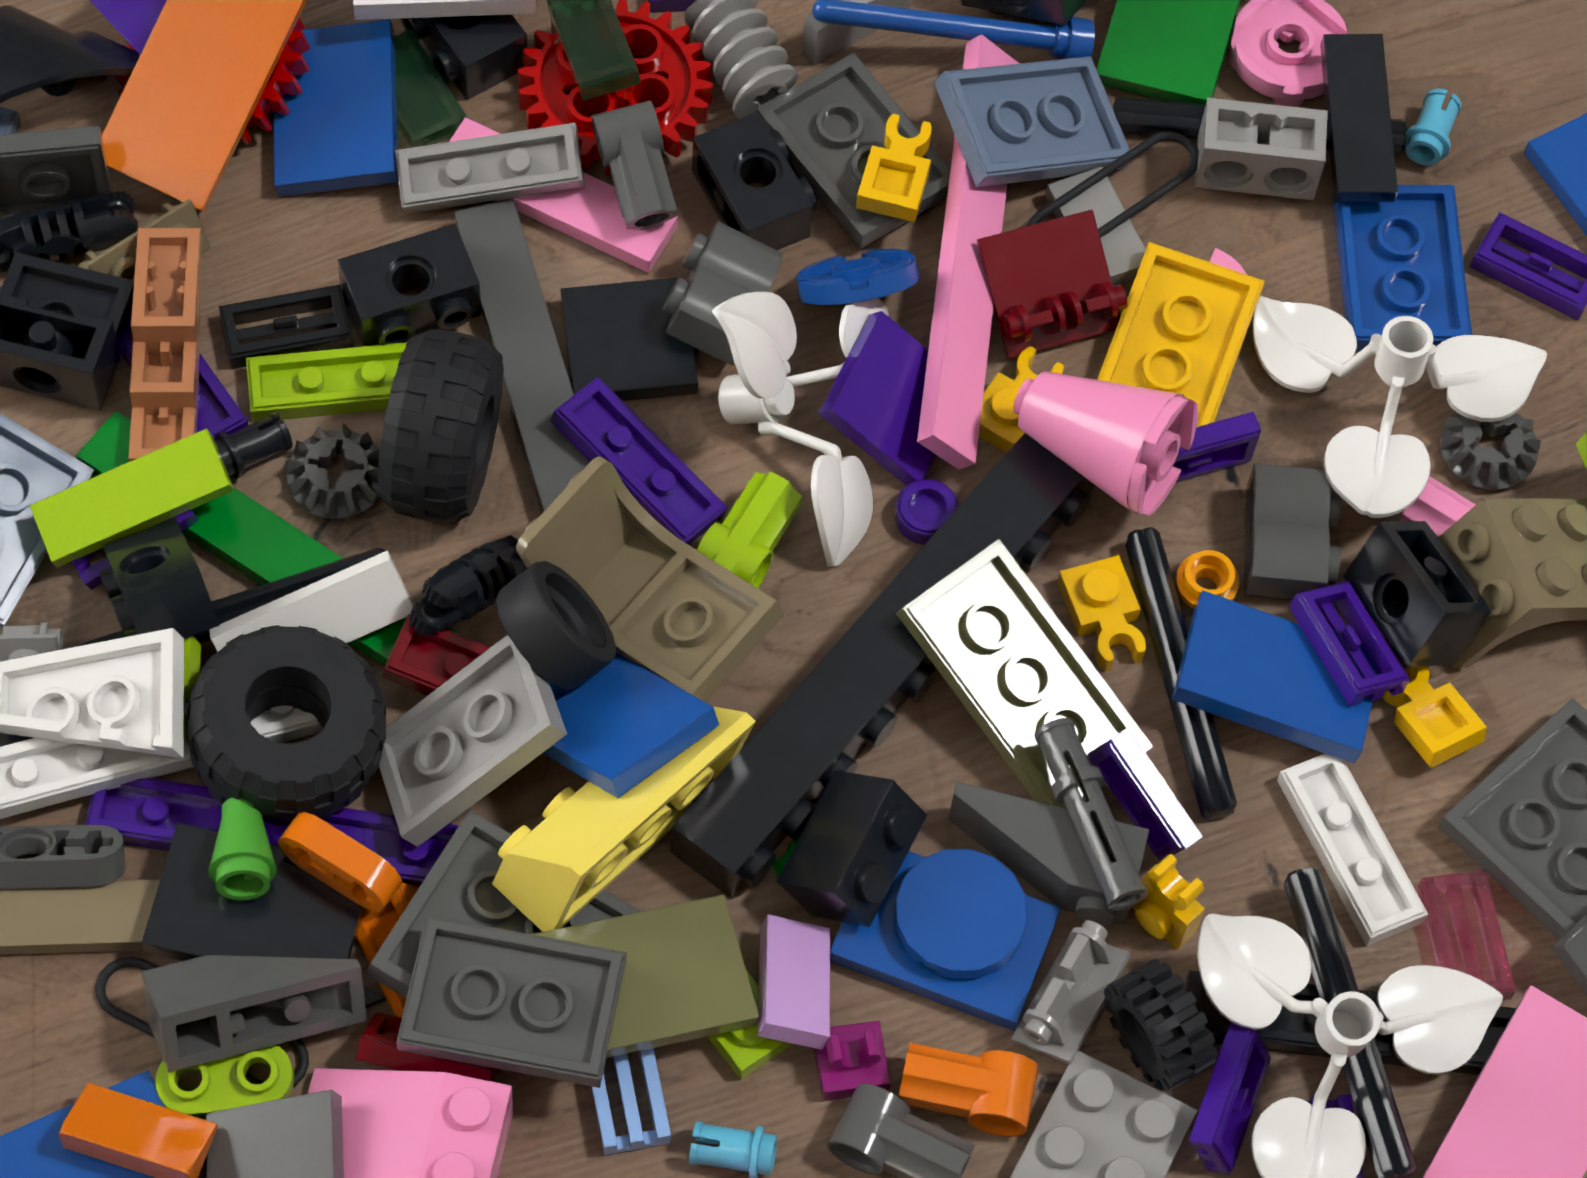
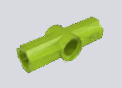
M771 471L763 474L755 472L722 524L715 522L708 529L697 551L759 589L770 568L774 548L802 506V495L791 486L788 480Z

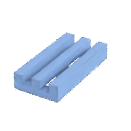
M654 1048L638 1051L654 1130L642 1131L627 1054L614 1056L613 1059L628 1135L617 1137L615 1135L604 1074L600 1088L591 1086L604 1155L671 1143V1132Z

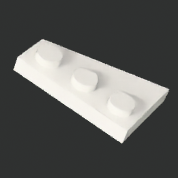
M174 628L1 661L0 732L184 758V638Z

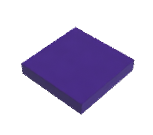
M879 311L868 316L819 414L907 486L914 481L923 479L935 453L917 442L928 349L883 311Z

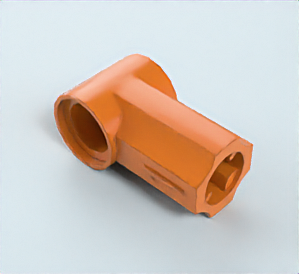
M909 1042L898 1097L908 1106L965 1117L972 1127L982 1132L998 1136L1016 1137L1027 1132L1039 1068L1038 1064L1032 1059L1010 1051L989 1050L982 1052L978 1057Z

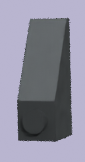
M956 782L948 818L952 823L1062 910L1074 912L1082 921L1090 920L1100 925H1110L1113 922L1126 924L1131 907L1118 911L1109 910L1106 904V897L1066 808ZM1116 821L1139 874L1149 829ZM1094 825L1108 858L1113 863L1097 825Z
M205 955L141 972L149 1026L168 1072L367 1021L362 972L357 959Z

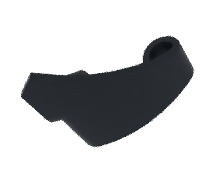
M11 5L0 7V103L37 88H41L49 95L59 97L103 82L109 75L131 76L139 59L137 51L95 32L86 30L72 34Z

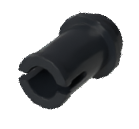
M276 412L270 413L268 417L229 435L223 430L215 434V444L228 476L232 475L236 479L245 475V468L277 453L293 448L289 430L283 419L280 420V415Z

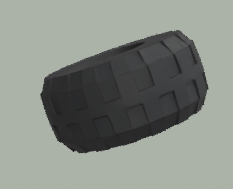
M430 329L412 336L408 340L406 348L400 357L391 387L379 451L378 493L381 499L394 510V513L453 524L457 520L469 517L473 513V509L478 503L491 459L503 389V356L489 343V340L464 333Z
M275 625L262 627L260 630L245 635L241 634L227 642L226 646L215 655H212L201 668L200 676L196 684L193 685L187 710V741L191 762L197 776L207 786L209 793L221 804L230 798L237 800L239 798L245 799L253 803L254 808L261 812L263 822L275 824V826H289L298 813L301 812L313 814L323 820L331 817L332 814L340 809L348 807L361 796L362 790L368 782L372 781L379 766L386 739V703L383 690L379 687L373 669L365 659H362L351 649L349 644L341 639L304 626L287 627ZM292 706L306 713L313 714L323 727V730L306 741L294 744L279 743L260 735L251 725V721L271 708Z

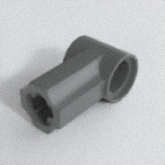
M651 100L591 115L599 155L604 168L610 169L626 229L644 230L662 225L669 219L677 217L676 204L662 159V154H664L662 134Z
M859 1084L856 1087L827 1144L828 1150L836 1158L854 1169L869 1174H880L882 1171H885L897 1178H961L975 1146L911 1115L909 1106L903 1100L885 1089L870 1084Z

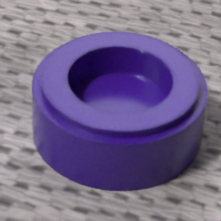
M931 479L914 481L908 484L898 496L895 510L896 525L907 539L925 545L959 507L958 499L955 493L942 482Z

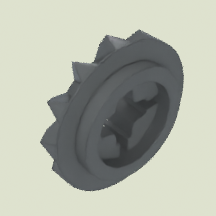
M1454 412L1451 416L1447 417L1440 436L1442 457L1449 469L1467 484L1485 490L1507 489L1524 481L1536 465L1541 441L1536 439L1533 432V419L1525 420L1518 413L1501 421L1480 422ZM1482 431H1485L1490 437L1498 435L1503 437L1506 435L1500 447V452H1497L1491 445L1484 448L1479 446L1474 449L1483 434Z
M345 424L338 430L324 431L317 427L313 436L304 442L296 441L294 453L290 460L286 461L287 484L291 495L302 508L319 517L344 519L363 513L380 498L377 480L380 449L373 442L368 432L361 435L351 431ZM338 454H343L346 469L352 471L342 472L340 480H336L335 489H331L327 470L321 467H331L333 459L337 458Z

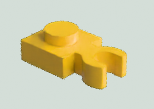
M892 114L886 123L885 148L873 145L871 147L857 194L856 208L915 223L930 172L931 160L922 157L929 149L932 127L930 122L923 121L920 133L916 137L905 138L898 133L900 115Z
M1031 346L1023 350L1018 357L1015 380L998 372L983 394L979 437L1006 453L1025 433L1018 426L1019 415L1014 413L1013 406L1016 395L1024 381L1028 378L1034 380L1038 376L1030 370L1036 355V349ZM1057 362L1051 372L1063 374L1064 365Z
M1117 555L1060 571L1057 584L1078 637L1094 632L1097 634L1095 660L1101 670L1104 672L1112 670L1114 655L1110 647L1117 644L1126 646L1130 650L1135 664L1142 662L1146 650L1145 638L1139 629L1128 624L1138 620L1141 608L1120 556Z
M1427 666L1407 667L1406 674L1411 682L1407 684L1404 692L1392 696L1389 690H1387L1382 697L1388 704L1398 707L1396 708L1394 724L1430 768L1483 743L1485 740L1487 726L1450 682L1433 689L1429 684L1430 672Z
M1168 854L1158 865L1156 864L1141 878L1142 883L1147 888L1148 895L1131 907L1135 910L1138 922L1150 935L1157 939L1165 937L1179 950L1197 932L1205 908L1195 899L1203 893L1204 885L1198 878L1194 879L1191 883L1183 879L1175 867L1177 859L1172 854Z

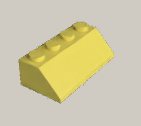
M714 707L719 726L620 798L614 797L589 781L577 792L571 787L565 788L544 810L542 816L545 820L532 831L526 825L521 826L504 842L498 851V855L503 861L492 885L542 932L562 928L672 829V826L740 752L756 721L747 712Z

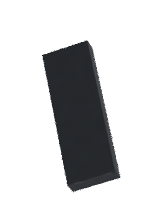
M1323 34L1320 48L1325 104L1328 111L1327 126L1334 202H1394L1398 193L1383 34Z

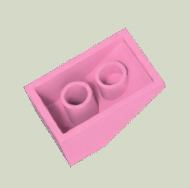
M314 1068L308 1094L332 1089L342 1096L344 1178H498L513 1116L511 1085L447 1072Z

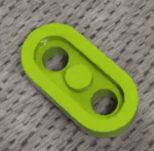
M273 1045L173 1072H168L163 1060L157 1070L155 1084L158 1096L166 1108L201 1119L206 1118V1113L288 1098L294 1085V1070L286 1052L278 1045ZM255 1063H264L271 1068L269 1078L262 1084H252L246 1080L248 1068ZM187 1070H197L202 1074L201 1084L193 1091H183L177 1085L179 1076Z

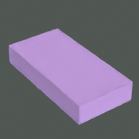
M767 914L760 927L759 1037L820 1050L825 1046L827 1039L830 1037V928Z

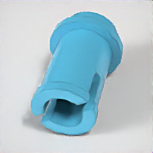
M1436 88L1426 93L1416 124L1407 129L1405 133L1407 136L1405 144L1406 154L1417 164L1424 166L1435 165L1448 156L1451 142L1449 134L1456 116L1460 113L1462 103L1459 97L1453 93L1446 110H1442L1441 107L1448 92L1446 89Z
M696 1121L692 1137L696 1138L695 1142L717 1145L719 1147L691 1143L690 1165L701 1164L749 1172V1178H758L759 1174L772 1175L778 1136L765 1133V1126L758 1125L754 1132Z

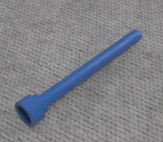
M817 0L812 8L814 18L822 23L971 40L982 34L995 44L1049 50L1050 56L1059 57V60L1092 56L1095 41L1093 20L1072 17L1066 25L1054 23L1052 26L842 0Z

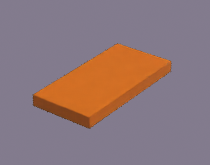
M167 0L102 133L107 166L182 203L190 199L195 209L205 213L307 0Z

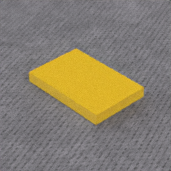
M1149 242L1129 293L1127 308L1122 312L1097 380L1183 394L1186 398L1198 404L1196 427L1215 422L1265 281Z

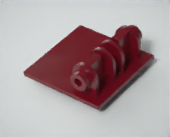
M1093 209L977 239L1007 358L1019 356L1023 350L1030 346L1038 351L1116 330L1121 318L1119 310L1127 308V297L1121 285H1112Z

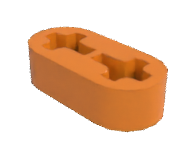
M306 812L298 813L278 840L279 848L294 864L368 910L381 912L403 883L397 870L388 861L313 814Z

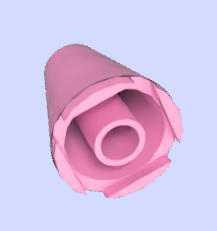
M1047 371L1041 372L1034 380L1028 378L1024 381L1016 395L1013 406L1014 413L1019 415L1018 426L1023 432L1130 512H1136L1140 515L1143 513L1148 516L1160 507L1175 485L1182 470L1174 467L1173 464L1180 447L1190 451L1198 421V404L1186 398L1183 394Z

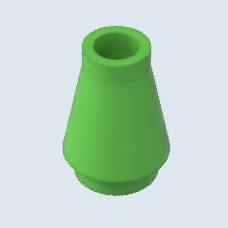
M230 798L222 804V819L209 867V876L216 883V890L222 896L232 900L255 899L267 893L270 888V882L276 876L277 868L261 812L254 808L253 803L245 799L239 798L237 800Z

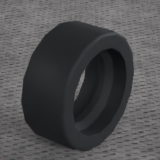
M548 561L535 562L500 589L496 598L499 618L507 635L527 662L553 685L565 690L577 689L613 661L616 646L605 617L587 592L560 567Z

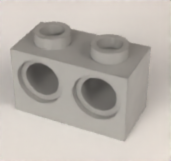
M1207 97L1197 137L1198 166L1195 172L1194 187L1314 200L1326 162L1328 111Z

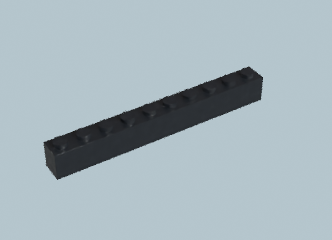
M1024 433L672 826L671 853L731 899L745 883L752 887L756 886L773 866L776 860V855L773 852L787 836L795 840L801 835L815 809L814 805L822 796L834 771L854 773L858 762L854 759L868 744L876 748L887 738L898 720L895 713L908 698L914 703L919 701L933 684L937 676L934 664L896 613L998 539H1000L1021 569L1025 566L1029 570H1033L1051 548L1053 539L1050 537L1062 523L1067 527H1071L1083 514L1091 499L1088 493L1095 485Z

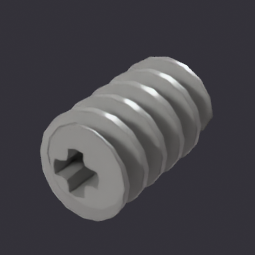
M697 0L687 8L684 16L685 23L692 30L694 41L703 43L702 53L704 59L707 62H711L714 78L718 84L723 86L724 97L727 102L733 105L732 109L737 119L756 113V108L795 85L798 79V72L794 66L786 64L788 60L785 48L776 45L778 37L775 30L765 27L768 23L765 11L756 8L757 0Z

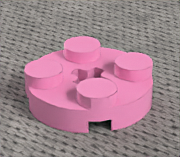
M1251 0L1236 17L1228 60L1240 78L1252 89L1267 97H1271L1278 105L1297 107L1303 103L1304 99H1312L1324 94L1320 48L1323 34H1347V28L1340 14L1324 0ZM1281 39L1285 43L1292 42L1294 39L1299 41L1301 45L1298 53L1282 51L1279 49V44L1276 40Z

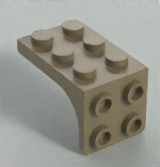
M600 456L594 458L570 480L568 486L549 507L527 526L516 545V550L527 568L535 562L548 561L563 569L578 582L605 617L614 637L616 653L704 702L709 699L784 615L777 600L689 546L657 522L632 496L613 464Z
M1483 498L1438 537L1492 610L1456 663L1451 665L1453 668L1470 667L1500 643L1527 630L1555 622L1587 620V499Z

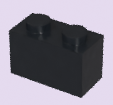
M835 770L776 882L812 916L870 927L927 814L892 779Z

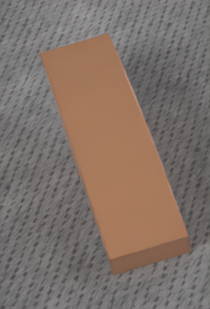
M138 228L131 318L133 352L130 380L132 414L129 462L197 433L201 319V228Z

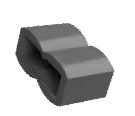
M717 221L708 237L698 232L682 263V266L691 270L688 280L681 277L677 279L663 308L664 311L672 314L666 333L733 366L734 360L727 336L712 310L724 301L743 293L769 292L781 264L783 253Z
M1254 463L1247 482L1245 503V595L1293 600L1295 594L1326 587L1327 584H1336L1340 568L1339 546H1330L1329 527L1336 528L1338 525L1341 497L1335 490H1331L1325 470Z

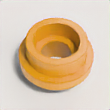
M1203 550L1183 560L1176 574L1175 585L1180 598L1194 609L1202 590L1233 601L1239 588V575L1227 556L1218 551ZM1201 578H1207L1212 580L1217 588L1205 589L1199 586L1196 581Z

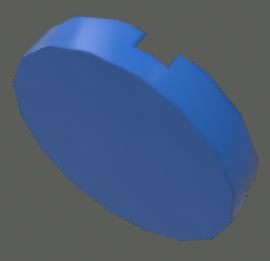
M874 249L866 250L867 253H862V258L846 261V256L840 257L838 255L812 263L802 268L796 276L798 298L807 304L838 305L884 297L905 290L916 284L920 278L915 255L908 250Z
M945 849L921 859L904 876L894 906L895 931L906 953L918 964L921 961L926 967L934 969V974L948 979H977L999 970L1018 948L1027 924L1026 895L1015 874L995 857L973 849Z

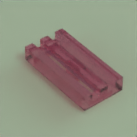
M1478 870L1422 878L1418 885L1421 902L1428 912L1426 923L1437 966L1459 971L1439 893L1440 891H1445L1465 973L1484 982L1472 928L1461 891L1462 888H1470L1493 981H1486L1485 983L1499 991L1503 996V1000H1511L1516 992L1486 871Z

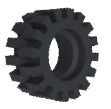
M1153 959L1108 984L1107 988L1104 989V995L1107 998L1104 1001L1105 1006L1113 1015L1109 1018L1112 1027L1121 1034L1119 1038L1121 1045L1124 1049H1129L1132 1054L1130 1059L1136 1068L1141 1066L1143 1076L1149 1083L1154 1081L1157 1089L1160 1091L1165 1090V1092L1171 1091L1215 1065L1217 1050L1212 1045L1215 1043L1213 1033L1205 1027L1208 1020L1204 1012H1198L1194 1005L1197 1000L1192 992L1187 993L1184 990V981L1178 974L1173 976L1171 967L1165 962L1161 964L1159 959Z

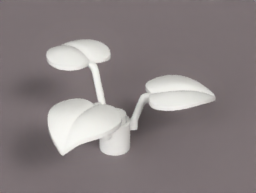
M749 292L737 295L724 301L712 310L727 336L738 374L726 376L720 385L718 395L720 411L724 419L730 424L758 423V431L761 435L775 434L825 454L817 457L814 461L811 473V496L827 567L838 566L862 540L871 521L873 496L865 467L856 456L842 457L841 450L837 445L779 424L778 421L793 409L795 401L793 387L837 378L844 363L838 366L786 377L791 371L787 360L792 356L797 343L796 326L788 305L779 295L771 292ZM879 298L847 303L844 307L839 324V339L846 359L868 316L879 311H883L889 316L887 307Z
M1260 296L1253 318L1254 347L1262 367L1275 382L1294 391L1304 393L1320 391L1326 386L1332 373L1340 378H1345L1376 354L1374 361L1376 372L1383 382L1390 386L1380 432L1370 427L1359 425L1343 429L1332 437L1327 445L1324 456L1325 475L1331 487L1358 513L1368 515L1371 518L1389 517L1406 510L1420 497L1430 475V457L1424 443L1410 435H1391L1403 387L1417 382L1422 377L1426 367L1432 387L1436 389L1447 388L1446 397L1448 404L1458 414L1480 422L1501 421L1517 413L1525 404L1547 358V352L1540 348L1510 339L1483 335L1452 337L1441 342L1436 347L1433 345V334L1429 326L1422 320L1412 316H1399L1390 320L1385 325L1382 336L1380 334H1373L1369 345L1356 355L1357 339L1353 327L1343 316L1328 308L1309 303L1281 302Z
M1213 913L1205 917L1200 929L1197 952L1199 972L1207 996L1221 1015L1241 1027L1258 1030L1271 1025L1279 1015L1282 1006L1293 1013L1314 1014L1318 1017L1315 1023L1316 1039L1320 1046L1327 1053L1331 1054L1330 1063L1315 1093L1313 1105L1296 1097L1283 1098L1272 1103L1257 1119L1251 1135V1151L1254 1163L1262 1178H1356L1363 1164L1366 1150L1365 1133L1359 1118L1349 1110L1341 1108L1325 1109L1327 1098L1341 1068L1346 1063L1347 1057L1358 1054L1377 1033L1380 1035L1392 1034L1394 1052L1405 1065L1425 1074L1439 1075L1449 1073L1466 1063L1476 1052L1503 1000V996L1499 991L1469 974L1444 967L1417 965L1398 970L1390 975L1380 986L1377 993L1379 1010L1368 996L1351 991L1337 995L1329 1004L1322 998H1316L1313 1001H1300L1292 996L1301 992L1309 982L1311 959L1308 947L1293 929L1284 923L1266 917L1225 916Z

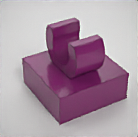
M880 1021L830 1027V1037L827 1039L823 1049L814 1048L823 1102L851 1098L859 1084L875 1085L889 1091L891 1082Z

